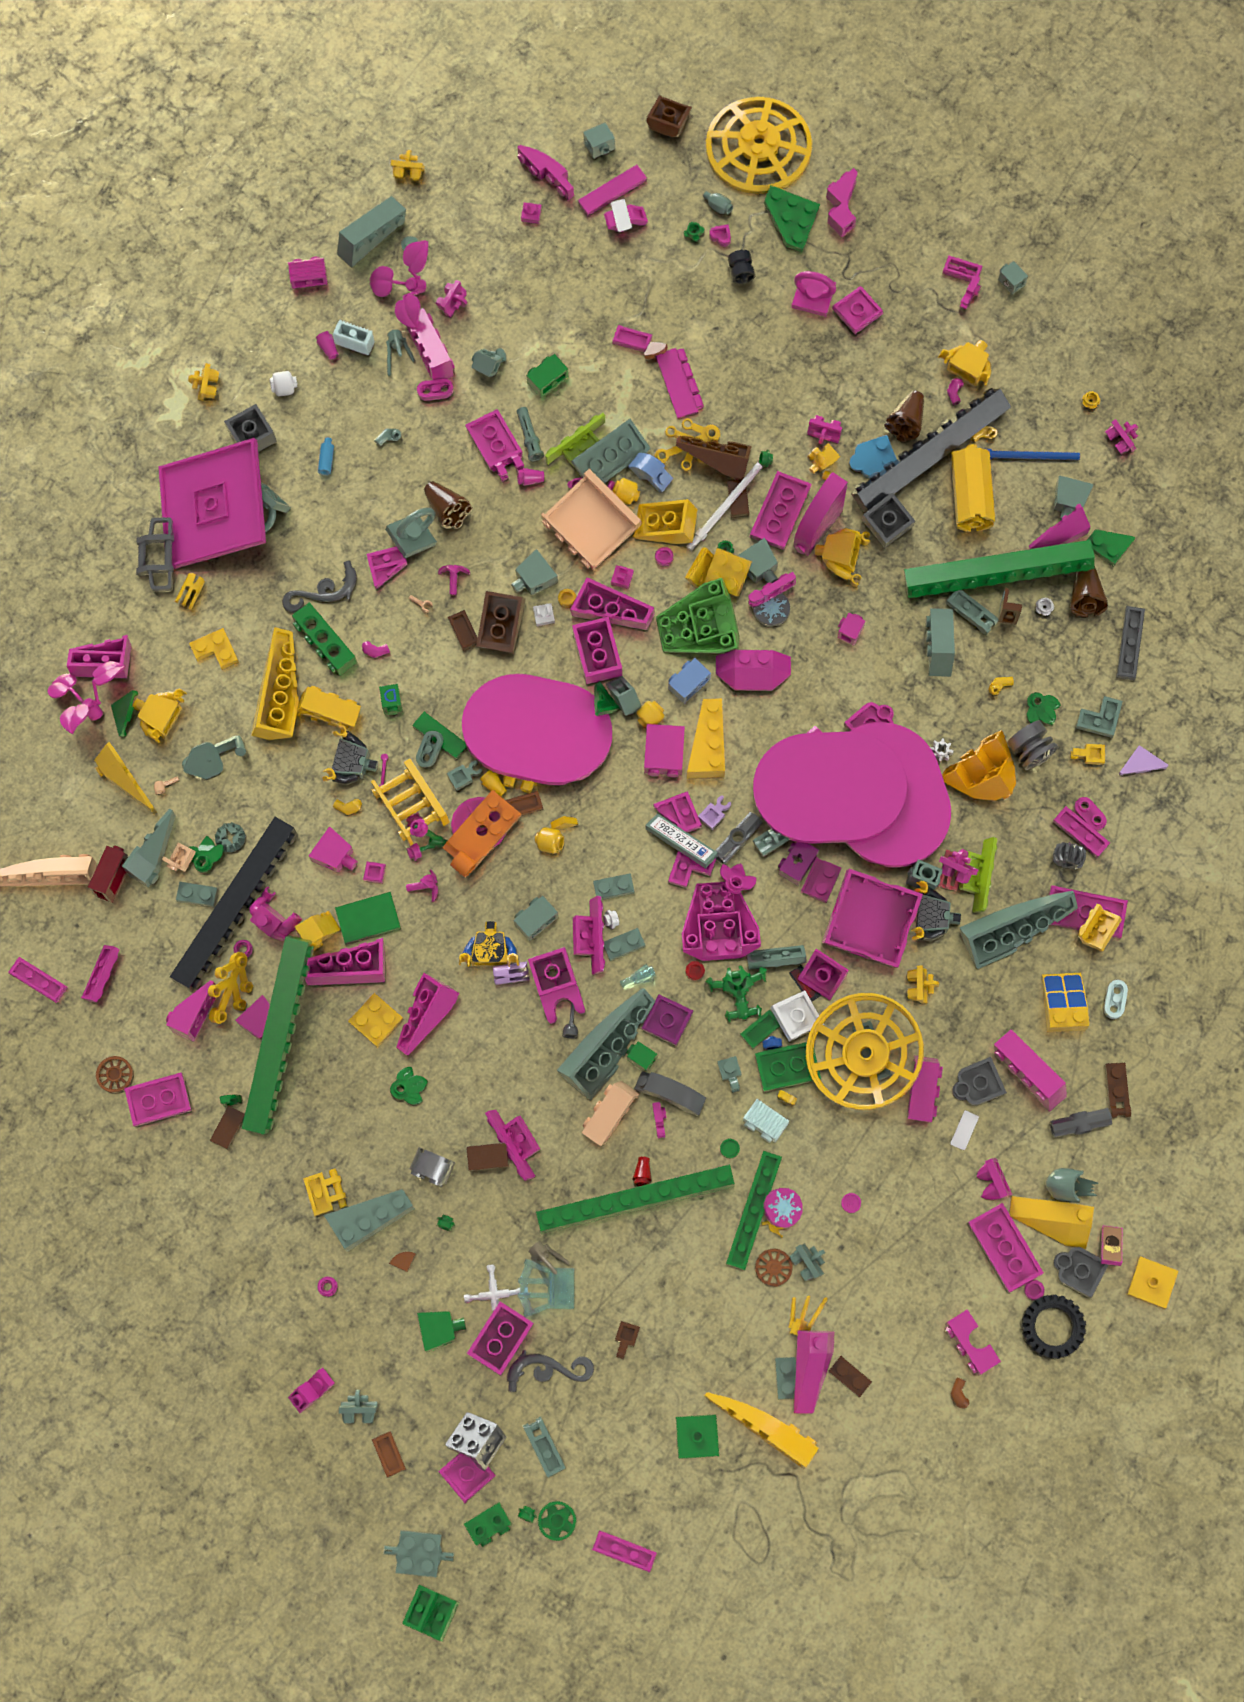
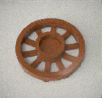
M111 1056L104 1059L96 1070L97 1083L102 1089L110 1093L125 1090L124 1088L130 1085L133 1078L132 1066L126 1059L119 1056ZM112 1060H118L117 1066H114ZM123 1061L126 1065L120 1069L119 1067ZM110 1062L111 1067L107 1068L104 1065L105 1063ZM101 1068L106 1070V1074H100ZM129 1068V1073L122 1072L125 1069ZM129 1076L128 1081L124 1080L122 1077ZM100 1077H107V1079L101 1082ZM111 1081L109 1088H106L104 1085ZM119 1081H122L125 1085L120 1087ZM114 1083H116L117 1089H112Z
M780 1249L765 1250L758 1256L755 1263V1272L758 1279L771 1287L781 1286L786 1283L791 1277L793 1270L790 1257ZM771 1252H777L775 1259H773ZM768 1253L770 1261L763 1256ZM780 1254L785 1256L784 1259L778 1261ZM760 1259L763 1260L766 1263V1265H759ZM788 1260L789 1266L781 1265ZM758 1268L766 1269V1271L760 1275ZM789 1269L788 1275L783 1273L781 1270ZM766 1274L770 1275L768 1281L762 1278ZM779 1274L785 1277V1279L781 1282L778 1277ZM772 1276H775L777 1283H770Z

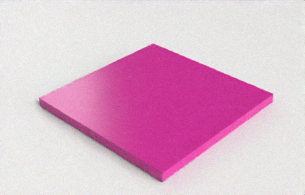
M255 438L158 466L162 518L170 517L173 520L172 565L174 569L266 543L258 443ZM163 523V534H168V523Z

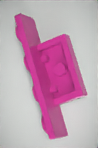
M595 896L590 899V916L575 915L572 917L574 955L591 956L592 975L603 972L605 967V959L603 958L604 940L602 937L604 928L602 921L603 903L601 902V896Z
M496 1109L487 1111L485 1113L487 1122L494 1128L499 1142L506 1143L507 1156L517 1167L518 1175L524 1180L534 1178L535 1174L526 1159L539 1151L540 1147L523 1118L517 1116L505 1125Z

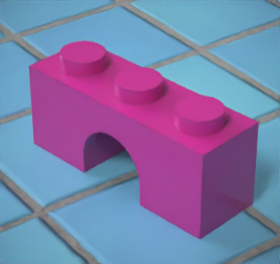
M968 1309L945 1323L947 1326L945 1331L951 1339L954 1338L958 1343L956 1348L961 1356L965 1355L969 1363L967 1365L973 1374L977 1373L979 1376L1001 1362L990 1344L982 1349H977L971 1345L969 1335L979 1326Z

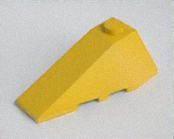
M108 742L94 759L98 765L95 767L96 771L101 777L105 776L109 782L152 814H156L157 811L114 747Z
M1011 1196L1009 1210L1011 1218L1028 1227H1032L1047 1237L1053 1238L1064 1246L1081 1247L1083 1249L1087 1247L1094 1207Z

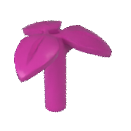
M460 565L442 566L438 570V574L446 571L450 572L449 595H457V573L462 571L470 575V571Z
M432 869L429 870L431 875H425L420 879V882L406 884L407 892L426 888L431 889V902L435 901L438 894V886L436 885L438 880Z

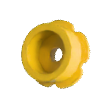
M1094 391L1087 392L1082 397V403L1086 408L1095 409L1100 404L1099 395Z

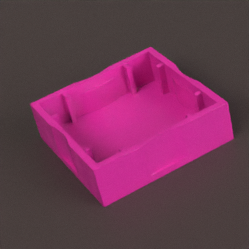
M847 869L822 943L892 968H898L907 943L910 926L915 920L923 894L898 885L887 884L875 877Z

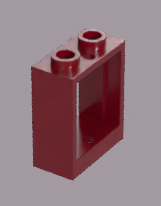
M116 845L113 848L106 846L88 885V889L95 897L112 904L127 874L122 867L128 858L123 848Z

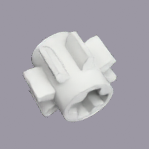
M943 738L941 742L934 741V747L930 748L938 763L940 764L944 759L948 762V755L953 754V750H949L951 742L947 744Z

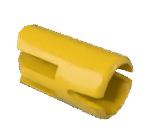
M194 573L187 575L175 599V603L178 604L184 590H188L181 606L185 607L191 593H194L195 595L188 607L190 610H192L205 583V580L199 576L195 584H193L196 576Z

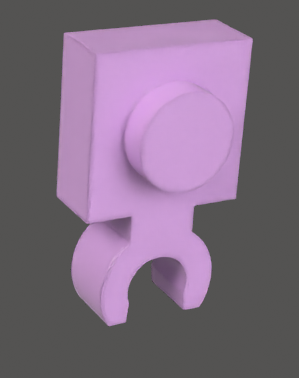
M723 795L717 799L715 806L710 803L698 815L699 820L711 830L725 817L722 811H727L731 807V802L725 806L721 804V801L724 799Z

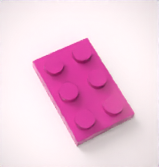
M182 1072L124 1088L134 1127L192 1111Z

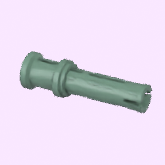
M521 407L516 412L525 437L524 446L529 453L528 459L529 461H538L544 457V452L541 451L539 445L540 439L535 436L528 408Z

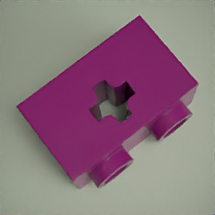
M793 842L788 849L790 854L787 858L783 857L778 865V868H780L778 875L799 886L818 856L819 850L808 843ZM800 859V862L794 863V860Z

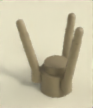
M539 1241L528 1252L532 1255L530 1259L535 1263L550 1292L553 1293L554 1289L540 1263L544 1262L553 1274L556 1275L557 1271L547 1260L549 1256L547 1252L566 1265H569L570 1262L551 1249L548 1244L543 1245Z

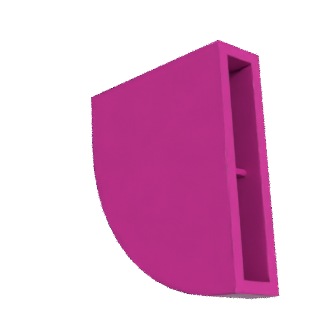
M833 472L815 495L797 528L793 546L800 554L809 556L843 512L848 482Z

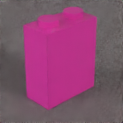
M647 724L644 773H648L649 776L667 774L668 777H678V775H682L685 726Z

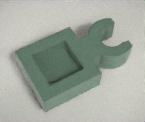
M472 761L468 768L461 765L447 773L456 791L472 783V776L478 777L483 773L482 769L478 771L473 770L478 765L477 761Z

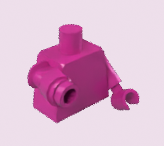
M266 887L261 897L250 906L249 911L252 915L250 921L269 937L283 941L303 919L294 912L285 919L266 903L270 902L276 892L273 894L268 893L269 887Z

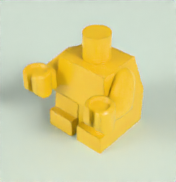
M829 443L823 447L822 452L819 448H815L807 456L811 461L813 460V465L809 470L813 474L817 471L822 472L833 465L841 456Z

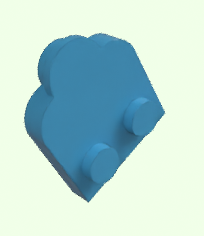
M885 435L858 444L855 454L850 458L849 464L854 471H861L864 477L869 478L873 473L881 472L885 464L890 461L894 462L897 459L889 438Z

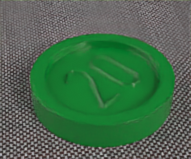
M726 1139L721 1143L720 1152L725 1158L732 1159L739 1154L740 1146L736 1140Z

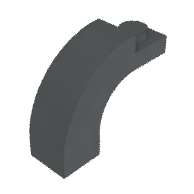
M642 1071L634 1087L640 1093L658 1097L677 1106L684 1112L698 1116L706 1100L705 1096L692 1088L654 1072L647 1073Z

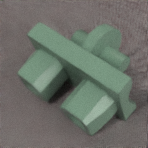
M769 829L755 838L753 843L764 857L790 839Z
M804 1243L797 1246L796 1251L790 1255L795 1265L802 1261L807 1265V1268L800 1272L805 1281L818 1278L824 1274L820 1267L825 1263L821 1257L825 1254L824 1250L818 1252L815 1246L809 1250Z
M356 1389L355 1395H348V1402H341L339 1414H342L343 1423H354L355 1413H362L363 1423H373L378 1404L377 1401H368V1395H361V1390Z

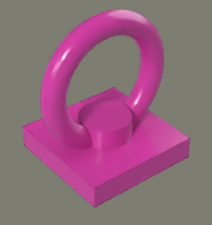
M804 271L798 273L794 278V284L797 289L791 308L826 317L832 296L836 292V282L817 272Z

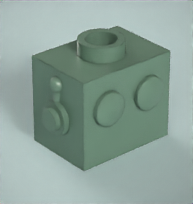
M606 122L583 132L584 145L593 158L605 155L615 149V137Z
M918 859L908 871L906 884L920 889V885L916 882L925 881L928 887L934 890L940 884L943 869Z

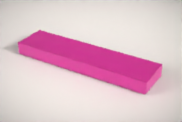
M636 164L578 199V204L586 215L589 216L647 181V177Z

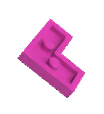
M678 851L668 883L687 888L692 871L711 877L716 858L704 868Z

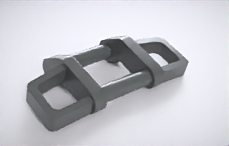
M170 517L152 518L148 535L136 539V544L138 545V568H136V575H149L150 588L153 591H171L173 589L172 542H174L173 520ZM168 523V534H153L155 524ZM165 543L164 565H146V545ZM153 573H168V585L155 586Z

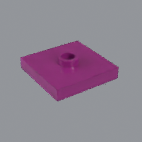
M658 994L641 1030L677 1046L694 1011Z

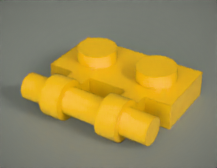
M336 1169L329 1170L330 1178L328 1179L324 1178L322 1172L303 1178L315 1217L334 1211L332 1205L334 1202H338L340 1209L347 1207L345 1200L347 1196L342 1190L341 1176L338 1175ZM333 1185L336 1195L330 1196L327 1186Z

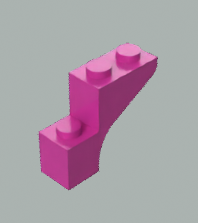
M854 168L849 172L843 173L837 182H832L827 187L826 198L834 206L828 213L827 223L841 237L852 230L856 222V217L848 207L858 174Z

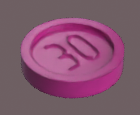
M848 1193L842 1198L841 1206L847 1213H855L861 1207V1199L855 1193Z

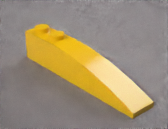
M277 627L273 629L251 736L266 740L290 738L293 736L299 699L297 697L292 631Z
M706 1392L704 1395L706 1399L802 1469L807 1468L819 1449L816 1446L817 1442L809 1436L804 1438L799 1434L801 1430L793 1424L788 1426L764 1411L728 1397Z

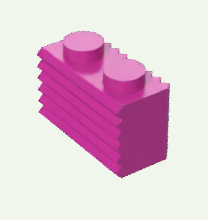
M315 256L309 260L294 259L292 262H288L292 289L328 284L324 258Z

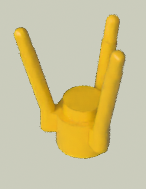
M793 1297L788 1326L791 1328L790 1333L798 1336V1330L811 1331L813 1324L828 1300L827 1297H824L808 1325V1322L804 1321L811 1297H806L800 1319L796 1318V1320V1298Z

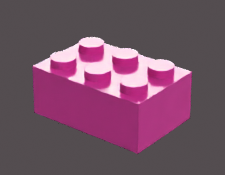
M609 617L572 625L573 636L586 685L623 676L622 665Z
M500 1301L468 1350L467 1355L501 1376L534 1323Z

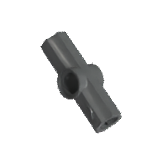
M749 812L715 850L718 852L716 860L721 864L726 865L762 825L763 822L756 814ZM740 835L743 840L736 842L733 840V837Z
M1108 1108L1092 1112H1077L1071 1114L1070 1117L1050 1121V1129L1054 1138L1070 1134L1080 1135L1091 1132L1092 1129L1112 1125V1117Z

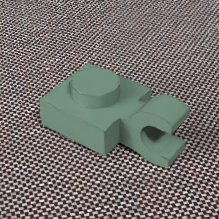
M737 1057L717 1061L722 1081L729 1080L732 1093L740 1091L737 1077H741L742 1074Z

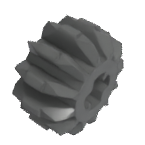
M1070 842L1057 844L1053 852V862L1063 868L1075 870L1082 868L1086 860V850L1082 846L1071 844Z

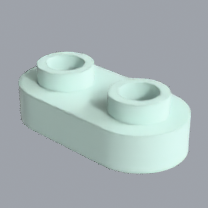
M1114 980L1107 987L1104 1013L1110 1019H1118L1125 1010L1128 987L1121 980ZM1118 988L1120 993H1114L1113 989ZM1110 1007H1115L1117 1012H1111Z

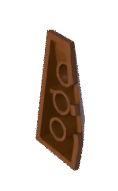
M678 436L676 441L677 447L724 475L735 480L744 479L752 446L728 441L727 444H720L718 440L713 439L703 442L700 438Z

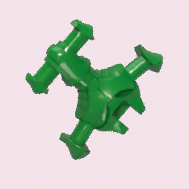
M740 965L738 971L731 972V968H727L726 976L722 978V981H713L711 977L706 979L705 983L708 985L710 993L713 992V988L723 989V991L735 997L736 1002L734 1005L737 1007V1010L731 1012L726 1010L724 1015L729 1023H731V1019L739 1018L746 1020L752 1015L758 1014V1017L761 1016L762 1008L759 1005L748 1008L747 1004H749V1001L746 1000L745 995L754 986V982L761 979L766 982V968L760 967L758 973L751 975Z

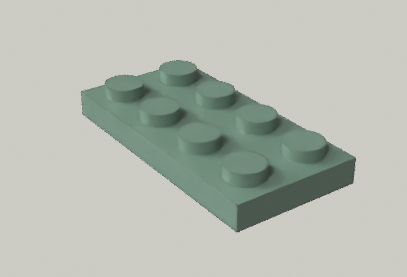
M628 419L574 458L571 463L582 478L584 473L590 469L605 483L630 465L638 453H646L651 448L632 420Z

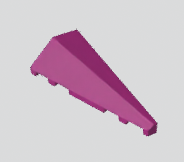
M1080 503L1075 506V510L1068 516L1064 515L1060 522L1050 527L1029 545V549L1067 544L1087 535L1091 526Z

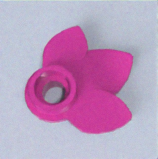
M741 863L732 868L723 864L720 868V875L725 880V887L733 894H739L742 890H750L756 884L757 878L746 876Z

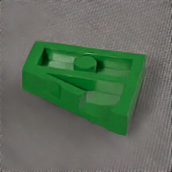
M1095 529L1087 540H1091L1094 554L1114 567L1134 542L1135 537Z

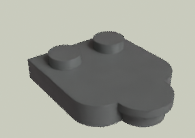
M991 1057L962 1068L958 1073V1082L954 1084L952 1089L956 1099L967 1100L973 1106L981 1105L1007 1094Z
M1074 1247L1069 1253L1060 1252L1054 1258V1266L1059 1271L1058 1278L1060 1282L1092 1299L1108 1264H1101L1100 1257L1081 1247Z

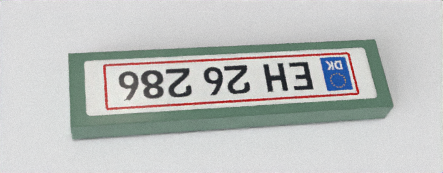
M658 813L645 825L646 830L704 868L717 857L718 852Z

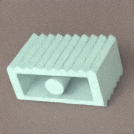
M338 321L333 332L335 344L369 355L374 345L372 330H365V328L362 329V327L355 326V324L352 325L351 323L348 324V322L345 323V321Z
M758 1099L755 1100L743 1118V1121L746 1122L744 1124L745 1127L753 1132L756 1129L762 1133L761 1137L769 1143L771 1141L776 1143L789 1124L788 1119Z

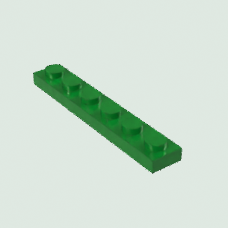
M763 1150L726 1265L745 1271L765 1211L764 1201L772 1190L782 1156Z

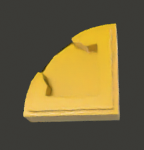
M567 816L550 822L553 829H564L578 825L577 818Z

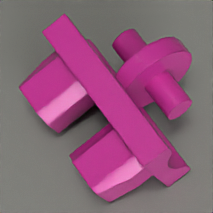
M458 280L454 284L447 283L444 288L446 297H438L435 302L438 309L442 310L450 318L455 310H458L459 306L466 307L467 301L464 299L467 291Z
M816 415L814 419L810 418L807 435L819 438L818 444L821 445L824 440L839 443L842 431L841 422L833 420L831 424L826 423L822 416Z
M1116 419L1111 422L1112 426L1105 433L1111 441L1119 435L1123 440L1115 445L1120 454L1129 450L1132 452L1136 450L1129 436L1131 435L1133 439L1138 437L1136 434L1139 428L1137 424L1130 425L1128 422L1124 423L1123 425L1126 428L1124 431Z
M961 849L959 852L954 851L952 856L948 858L940 857L939 862L943 863L942 874L953 876L955 870H958L956 881L960 883H968L971 875H977L978 869L968 865L971 859L968 858V851Z

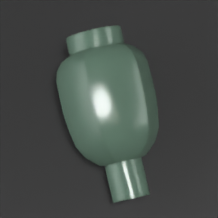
M707 191L703 194V198L708 200L709 206L721 214H730L734 205L731 204L729 198L719 193L711 194Z

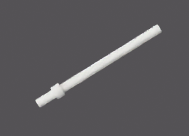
M755 464L706 524L696 531L693 543H689L686 546L689 550L692 551L700 541H703L708 536V531L763 468L761 464Z

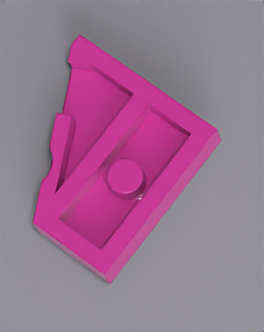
M397 546L366 554L375 589L379 588L407 565L406 558L403 557Z
M688 791L653 804L654 809L663 817L687 833L702 827Z

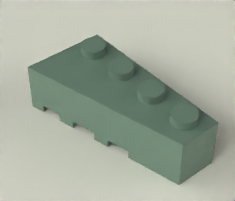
M390 196L339 231L337 255L352 268L398 226L404 223L406 209Z

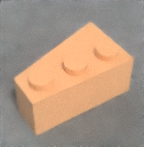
M623 1081L613 1085L610 1084L604 1092L605 1098L603 1101L599 1100L593 1108L595 1111L592 1118L588 1117L582 1125L584 1127L582 1133L600 1146H603L608 1141L624 1114H627L630 1110L629 1107L634 1099L640 1095L639 1092Z

